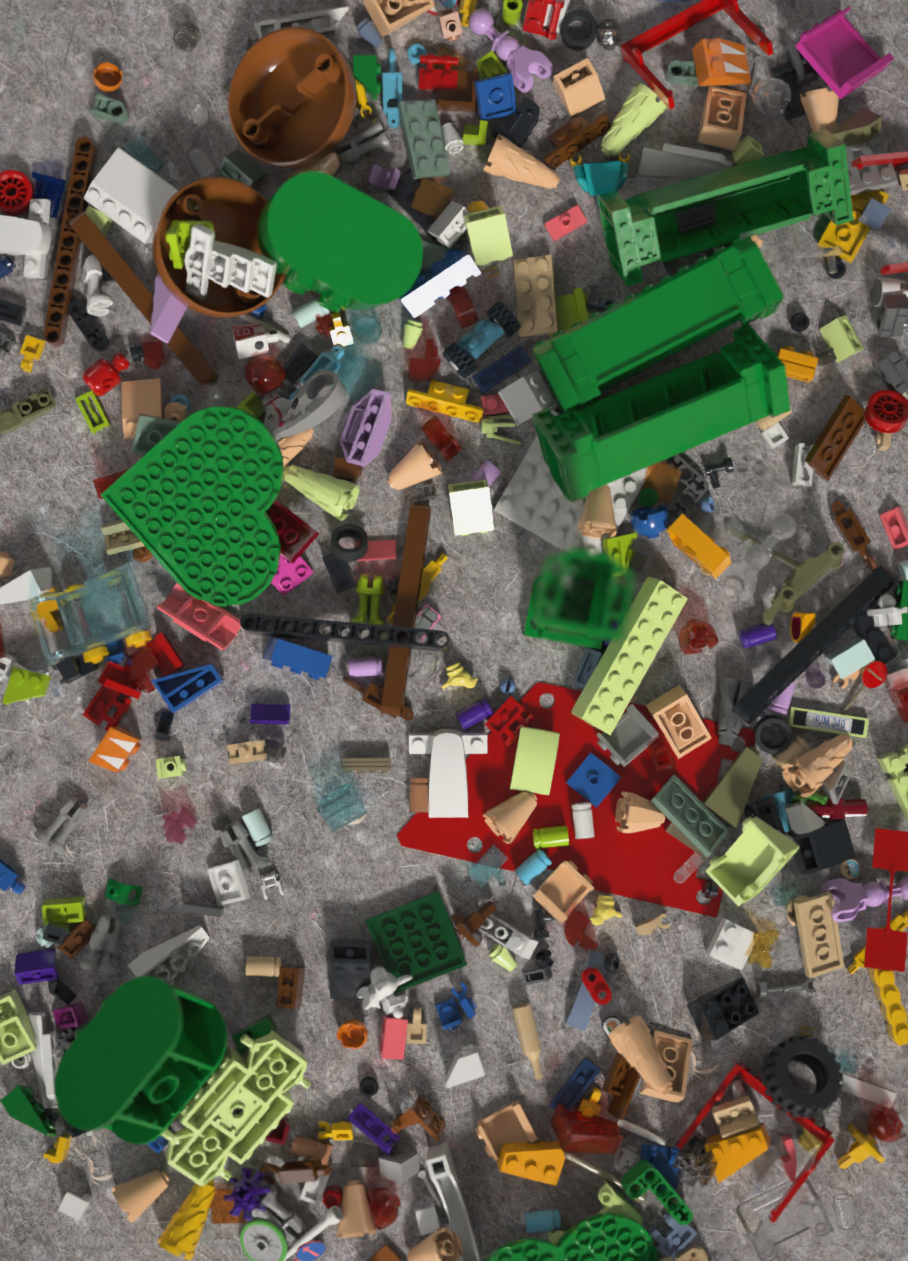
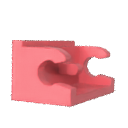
M383 1014L379 1050L382 1058L404 1060L408 1019L403 1018V1016L396 1018L394 1015Z

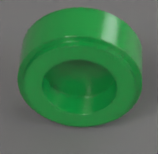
M652 487L643 488L638 497L640 504L644 507H653L658 501V492Z

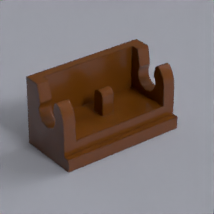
M292 965L280 967L276 1007L296 1009L302 1005L305 966L291 967Z

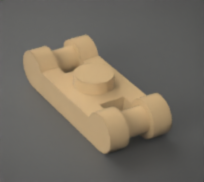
M265 740L226 745L230 755V759H228L229 765L266 760L267 753H264Z

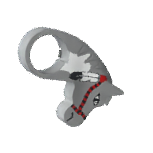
M322 370L309 377L292 400L282 398L277 391L272 390L262 400L266 410L264 424L270 429L276 440L311 429L329 418L340 407L346 397V387L333 371ZM333 385L332 389L325 396L316 399L322 389Z

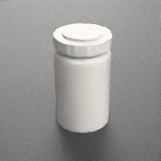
M583 802L572 805V809H574L572 813L575 839L595 837L592 809H590L591 803Z

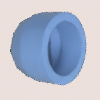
M711 496L704 497L699 501V505L702 504V507L699 508L702 512L714 511V501Z
M504 679L500 684V689L504 694H511L515 691L516 684L512 679ZM507 681L511 682L509 691H505Z

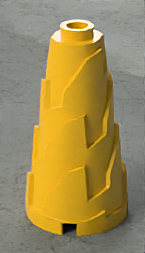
M213 1179L203 1186L195 1183L188 1197L182 1202L162 1234L159 1235L157 1243H159L161 1248L177 1257L185 1253L184 1259H193L210 1204L216 1192Z

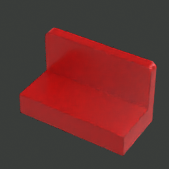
M159 633L155 636L156 639L145 646L164 677L172 675L186 666L165 633Z
M107 661L98 682L105 687L139 700L142 692L137 689L143 675Z

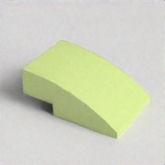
M521 726L510 789L549 795L559 742V732Z
M15 989L0 996V1062L4 1065L37 1049L29 1017Z

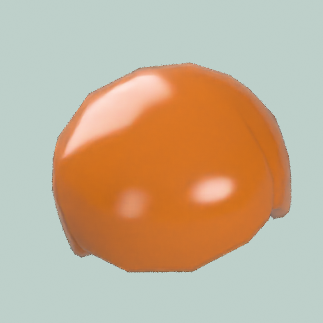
M109 62L100 63L93 73L94 83L104 92L116 91L123 81L122 71L115 64Z
M351 1019L345 1021L338 1028L336 1038L342 1042L343 1047L358 1049L367 1042L368 1030L361 1021Z

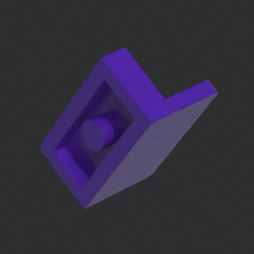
M251 704V720H249V724H290L291 705Z
M55 949L17 954L14 974L19 985L58 980L59 972L55 965Z

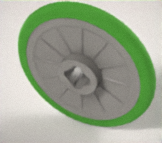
M254 1219L246 1223L240 1233L241 1247L251 1261H284L288 1249L287 1241L283 1232L275 1224L264 1219Z

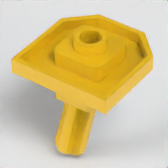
M852 1123L847 1126L856 1140L850 1145L849 1151L837 1159L841 1169H846L854 1162L859 1164L870 1155L881 1164L886 1160L876 1146L878 1142L870 1134L866 1136Z

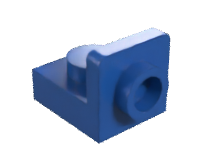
M121 634L101 640L102 646H107L109 655L105 658L106 662L111 661L119 664L124 662L123 658L128 657Z
M454 997L435 1004L443 1030L448 1029V1031H452L460 1027L459 1024L462 1023V1019Z

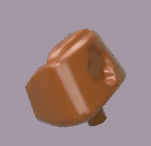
M144 546L135 548L132 556L134 560L147 562L153 557V554Z

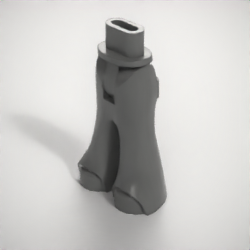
M720 676L721 707L718 718V743L733 746L734 739L738 738L737 735L743 724V720L732 711L739 680ZM740 681L737 702L756 684Z

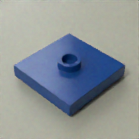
M512 73L474 81L480 120L488 121L517 113Z
M590 752L566 783L597 808L621 777Z

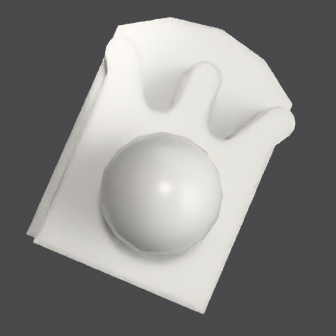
M392 993L380 1000L386 1015L393 1013L396 1018H401L403 1016L402 1007L406 1006L405 1003L408 997L406 994L394 997Z

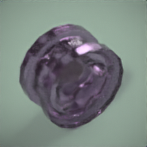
M819 671L810 672L806 677L807 685L813 689L823 687L826 681L824 674ZM812 676H819L820 679H819L818 681H819L820 683H819V684H817V683L812 684L811 681H812L813 679H812L811 677H812Z

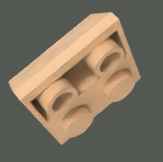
M588 58L558 73L553 78V86L570 117L605 100L598 75Z

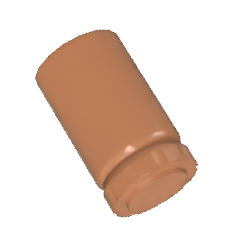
M422 777L410 778L409 812H429V779Z

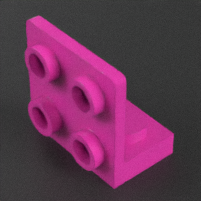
M280 555L279 567L271 583L282 596H286L312 575L313 571L301 556L294 563H291L283 555Z

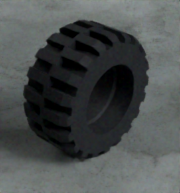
M808 1036L791 1037L773 1048L764 1060L765 1066L762 1067L761 1074L765 1075V1077L761 1080L762 1085L767 1088L765 1093L767 1097L771 1096L773 1099L771 1103L774 1106H780V1111L784 1114L790 1112L791 1117L809 1118L810 1116L814 1117L837 1101L839 1098L838 1094L842 1091L843 1086L840 1082L843 1081V1074L839 1072L842 1069L840 1062H836L834 1052L830 1053L828 1051L829 1047L826 1044H819L818 1039L812 1038L809 1040ZM791 1060L803 1062L814 1073L816 1089L813 1094L799 1091L790 1081L788 1064Z

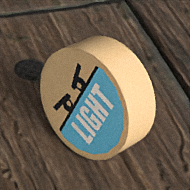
M850 859L840 863L839 871L843 877L854 879L860 873V865L857 861Z

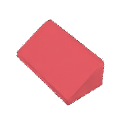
M899 506L879 514L893 549L896 550L908 545V523L901 507Z
M396 540L368 541L366 554L357 561L397 559Z

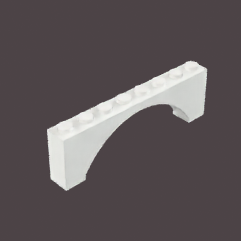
M446 1142L429 1147L426 1157L427 1167L431 1180H433L441 1197L451 1231L455 1232L461 1241L463 1254L460 1255L459 1261H482L448 1144Z

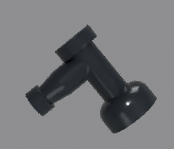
M731 457L725 458L723 463L710 466L708 464L704 465L705 475L711 477L713 489L721 487L718 476L719 471L734 472Z
M546 909L534 910L537 918V930L533 932V937H549V931L545 929V921L556 919L550 913H546Z

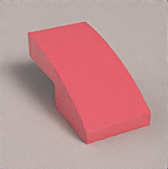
M789 1134L781 1136L787 1155L780 1159L787 1177L792 1182L795 1180L797 1170L796 1152L792 1138Z

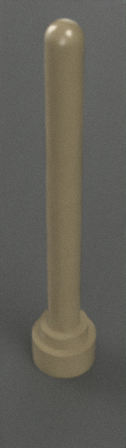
M567 1150L564 1152L566 1159L622 1188L620 1184L621 1179L571 1151ZM647 1191L641 1197L633 1200L641 1203L645 1199Z

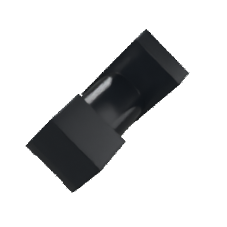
M524 97L517 108V117L509 130L495 123L491 136L497 138L498 134L522 148L538 123L539 106Z
M83 655L77 658L69 657L52 666L54 670H59L63 678L59 681L61 685L64 683L69 684L98 670L96 663L85 662Z

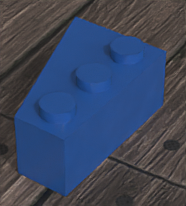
M270 636L263 659L271 661V666L282 669L284 665L290 667V672L301 675V671L309 673V678L319 680L320 677L326 679L333 656Z
M214 664L151 681L171 712L177 713L225 682V679Z

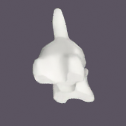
M375 968L370 973L372 983L360 988L357 992V997L364 999L363 1009H369V1007L380 1009V1000L391 995L397 989V986L411 980L413 976L403 975L396 978L393 974L387 972L385 968Z

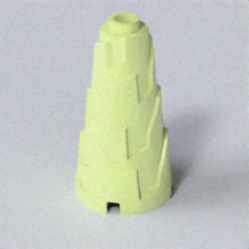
M637 82L623 103L622 109L613 120V125L602 139L600 145L602 149L600 151L608 158L610 156L615 157L632 140L634 141L646 127L648 128L665 111L667 106L661 100L657 103V95L644 84Z
M295 465L287 466L284 470V477L287 483L341 521L348 517L349 514L345 511L348 509L352 510L358 499L360 489L354 483L312 470H306Z

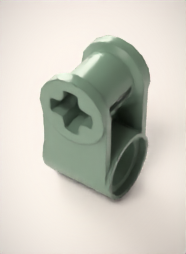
M672 61L665 73L667 82L698 86L694 61ZM671 70H677L679 75L673 74Z
M95 94L94 106L89 111L91 115L117 124H125L128 121L129 112L122 102L102 94ZM122 110L121 114L115 115L116 111Z

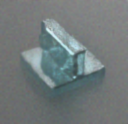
M347 353L336 375L346 387V396L358 401L367 395L371 389H374L382 369L368 363L365 357L359 356L357 358Z
M350 782L345 783L315 801L318 813L332 832L339 830L367 813Z

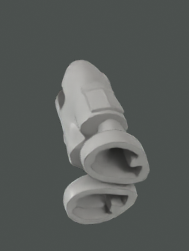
M104 915L100 917L88 944L91 949L88 955L80 962V968L93 972L98 970L109 975L115 974L116 969L110 963V953L115 952L117 949L121 919L113 917L110 920L109 916ZM99 950H102L101 955H100V957H99V959H98V961H97L98 952H99Z

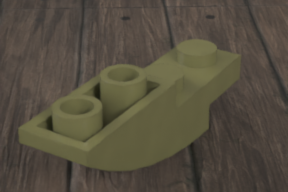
M49 388L12 404V407L0 411V435L3 433L6 435L57 407Z

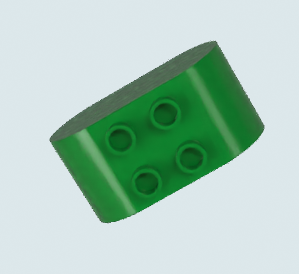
M303 172L289 179L267 201L258 219L257 240L262 256L277 262L276 272L285 276L282 285L300 295H304L305 291L310 292L312 290L321 295L317 303L335 313H339L340 309L370 310L398 299L412 287L421 269L423 259L422 241L417 228L411 220L323 172Z
M141 976L125 982L114 993L108 995L103 1000L100 1011L89 1024L84 1025L77 1031L75 1041L61 1058L54 1085L55 1100L61 1115L69 1124L85 1131H96L102 1128L109 1129L118 1138L131 1144L140 1145L154 1141L168 1128L222 1061L227 1045V1030L221 1012L208 999L156 977Z

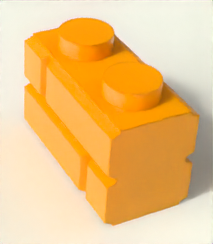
M784 346L777 351L776 355L785 364L786 377L808 383L813 380L818 362V357H815L814 353L809 351L796 352L795 348L790 346Z

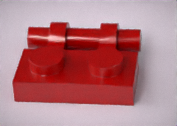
M432 53L420 55V63H427V69H419L418 90H457L458 71L450 70V66L458 65L459 57H451L448 54H445V56H434ZM433 64H445L444 70L433 69Z
M102 685L82 715L98 726L101 725L103 720L106 721L108 724L105 730L108 732L110 727H118L120 724L119 720L124 713L128 712L130 709L129 705L133 700L126 696L123 702L117 700L121 695L120 692ZM114 705L118 709L113 717H111L108 713Z
M510 696L484 725L498 738L505 733L508 737L503 742L509 747L519 739L521 726L530 727V723L535 718L530 713L523 718L520 714L525 708ZM517 720L520 724L511 731L508 727Z

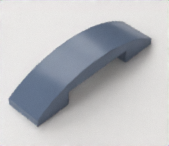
M591 950L585 968L594 967L605 978L604 960L606 954ZM590 974L588 976L589 981H593L595 979L594 974ZM582 981L574 1004L570 1009L566 1025L585 1031L596 1003L591 998Z

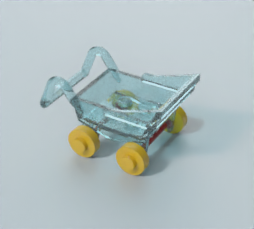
M131 563L85 581L84 585L73 584L68 586V589L63 592L55 591L39 594L33 597L29 604V610L47 664L50 667L55 665L58 659L83 653L85 662H92L93 664L102 662L109 655L107 646L102 645L118 641L122 638H125L127 647L135 646V648L146 646V642L152 640L150 631H144L150 628L151 622ZM56 599L72 648L62 649L51 654L37 607L41 602Z

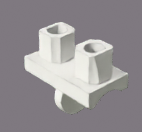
M889 594L882 595L877 602L881 609L867 610L868 616H874L875 627L888 626V622L889 625L902 624V613H908L907 607H894L896 601Z

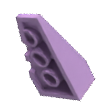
M158 273L154 280L155 292L153 295L154 304L151 315L150 334L168 344L187 307L170 293Z

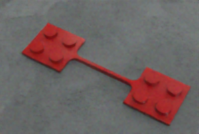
M875 828L872 868L886 869L890 872L886 926L882 929L867 927L864 968L905 972L908 932L892 930L890 928L894 873L896 871L908 872V831Z

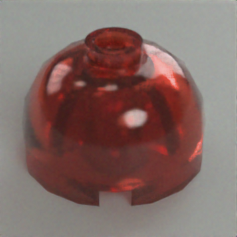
M265 353L255 355L245 366L246 381L257 393L266 394L272 392L270 389L275 386L278 388L284 379L285 370L273 355Z
M698 619L689 620L678 635L679 646L684 654L703 652L701 648L708 646L711 649L719 642L714 627L710 623L698 621Z
M883 1100L872 1107L868 1113L869 1126H867V1129L872 1137L876 1136L877 1139L885 1143H893L904 1138L906 1133L901 1131L904 1126L893 1108L889 1110L886 1107L888 1102Z
M384 1187L373 1188L366 1192L376 1228L381 1230L392 1225L397 1220L399 1214L398 1207L401 1206L398 1195H393L391 1190Z

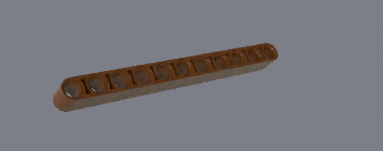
M86 136L80 137L75 144L43 332L44 339L53 347H60L65 342L69 320L68 306L72 302L82 244L81 238L67 222L83 210L85 212L88 207V202L83 198L93 179L97 155L96 146ZM90 145L89 150L82 151L84 146ZM82 164H87L84 170H79ZM78 183H84L82 188L76 189ZM75 202H81L79 207L73 208ZM69 239H74V243L72 245H66ZM69 257H70V258H71L70 263L67 264V265H64V264H63V261H64L66 258H69ZM64 276H67V277H68L67 282L64 283V284H61V283H60L61 278L64 277ZM61 295H65L64 300L60 303H57V298ZM61 314V319L54 322L55 315ZM54 333H58V338L54 341H51V335Z
M83 210L80 211L67 223L151 324L154 304L152 294ZM177 326L167 345L201 387L205 389L218 378V375Z
M411 504L393 626L415 628L431 518V506ZM402 634L399 641L404 642L408 634ZM390 647L381 714L402 715L412 649Z

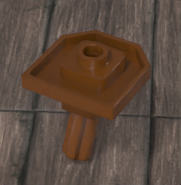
M488 901L467 918L457 908L453 911L451 919L457 927L456 931L462 939L466 938L477 948L483 939L477 929L486 922L485 920L497 908L492 901Z

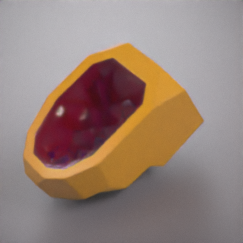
M793 613L790 622L791 638L795 643H799L813 630L816 624V613Z

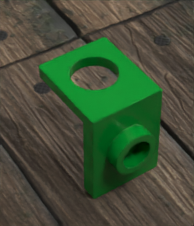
M109 878L104 897L119 904L139 905L143 886L128 885ZM132 890H136V897L133 900H129V893Z

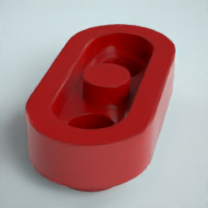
M594 967L585 968L581 973V981L591 998L599 1005L607 1004L612 998V992L603 976ZM590 974L595 975V979L593 981L588 980V976ZM604 991L605 997L599 998V992Z

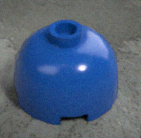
M658 505V509L642 507L633 510L632 514H629L632 528L638 534L647 536L649 539L658 537L659 533L663 532L668 526V506Z

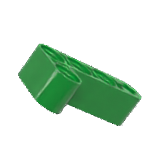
M640 1160L621 1177L620 1184L630 1198H639L650 1189L680 1225H687L691 1222L693 1213L649 1160Z

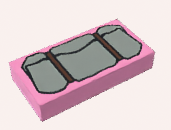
M426 604L416 616L415 628L432 629L442 616ZM423 635L419 638V643L423 641L426 635Z

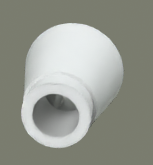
M452 123L444 124L442 130L445 149L450 154L460 152L463 149V140Z

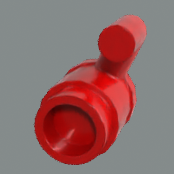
M330 1185L324 1191L323 1204L328 1210L332 1206L339 1207L341 1204L343 1191L337 1185Z

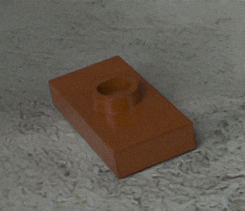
M85 917L83 922H79L64 937L62 944H57L56 947L72 960L90 941L96 926Z

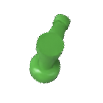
M816 790L809 797L795 795L791 798L790 802L791 804L803 802L807 805L806 801L810 798L825 804L827 797L818 794V790Z

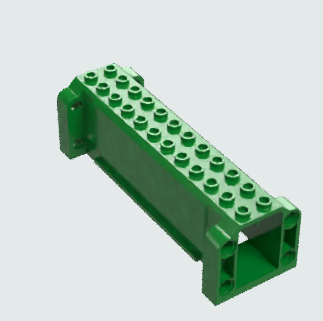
M826 129L808 134L806 147L785 151L634 195L628 199L623 200L616 190L598 195L601 224L611 265L626 287L643 282L640 266L660 260L665 262L727 244L740 237L747 238L810 219V215L823 213L835 225L853 221L846 147L842 141ZM711 201L714 203L717 222L678 232L674 212Z
M740 237L732 242L733 245L730 247H720L714 251V255L699 258L696 261L697 264L691 267L686 265L680 268L678 274L674 276L669 274L661 278L660 283L645 286L642 289L643 292L637 295L632 293L626 296L624 302L620 304L615 302L607 306L606 311L602 313L598 311L588 317L589 320L583 323L578 321L572 324L570 330L566 332L561 330L555 333L552 339L548 341L544 339L536 343V347L533 348L534 355L562 412L565 413L574 408L578 410L601 400L600 392L725 329L737 321L740 322L741 326H745L759 318L762 320L776 313L784 295L757 243L750 237L745 239Z
M749 324L733 330L734 342L720 347L721 353L716 351L578 410L574 408L555 417L549 408L532 414L544 461L566 500L573 503L587 497L588 492L612 483L767 416L774 418L790 411L785 364Z
M575 546V548L569 549L561 556L554 555L549 557L544 564L542 575L538 576L532 584L523 636L601 650L603 638L622 641L633 585L631 571L621 567L617 559L610 556V552L597 550V552L591 553L588 552V548ZM557 562L553 570L550 571L549 564ZM617 574L626 576L627 582L625 585L621 586L616 583L615 577ZM564 577L575 579L574 582L581 579L590 581L593 584L585 626L556 620ZM541 580L540 589H538L537 583ZM611 617L616 618L619 622L616 630L610 629L607 625V621ZM532 619H534L533 625L537 626V628L539 629H533L531 627L530 621Z

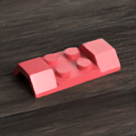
M176 583L172 592L163 603L157 605L159 610L173 618L172 621L206 642L207 640L222 651L226 650L241 629L240 619L220 606L211 605V603L202 599H196L178 583Z

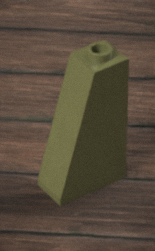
M752 746L741 749L702 802L735 828L739 825L763 760L759 756L760 752Z

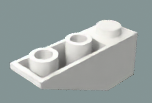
M493 914L478 928V930L515 954L530 959L539 943L531 936Z

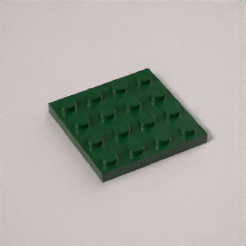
M439 890L365 920L385 970L396 978L403 975L413 976L411 980L397 986V989L393 992L394 994L468 965Z

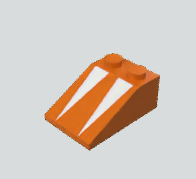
M721 38L701 39L692 48L698 86L751 83L745 45Z
M123 726L110 727L88 761L116 773L121 770L125 771L130 764L129 758L131 755H135L141 747L139 743L142 739Z

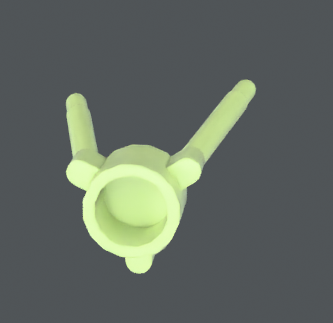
M511 414L482 418V434H487V438H496L517 445L521 444L520 441L494 434V432H498V427L516 426V423H498L496 421L512 418Z

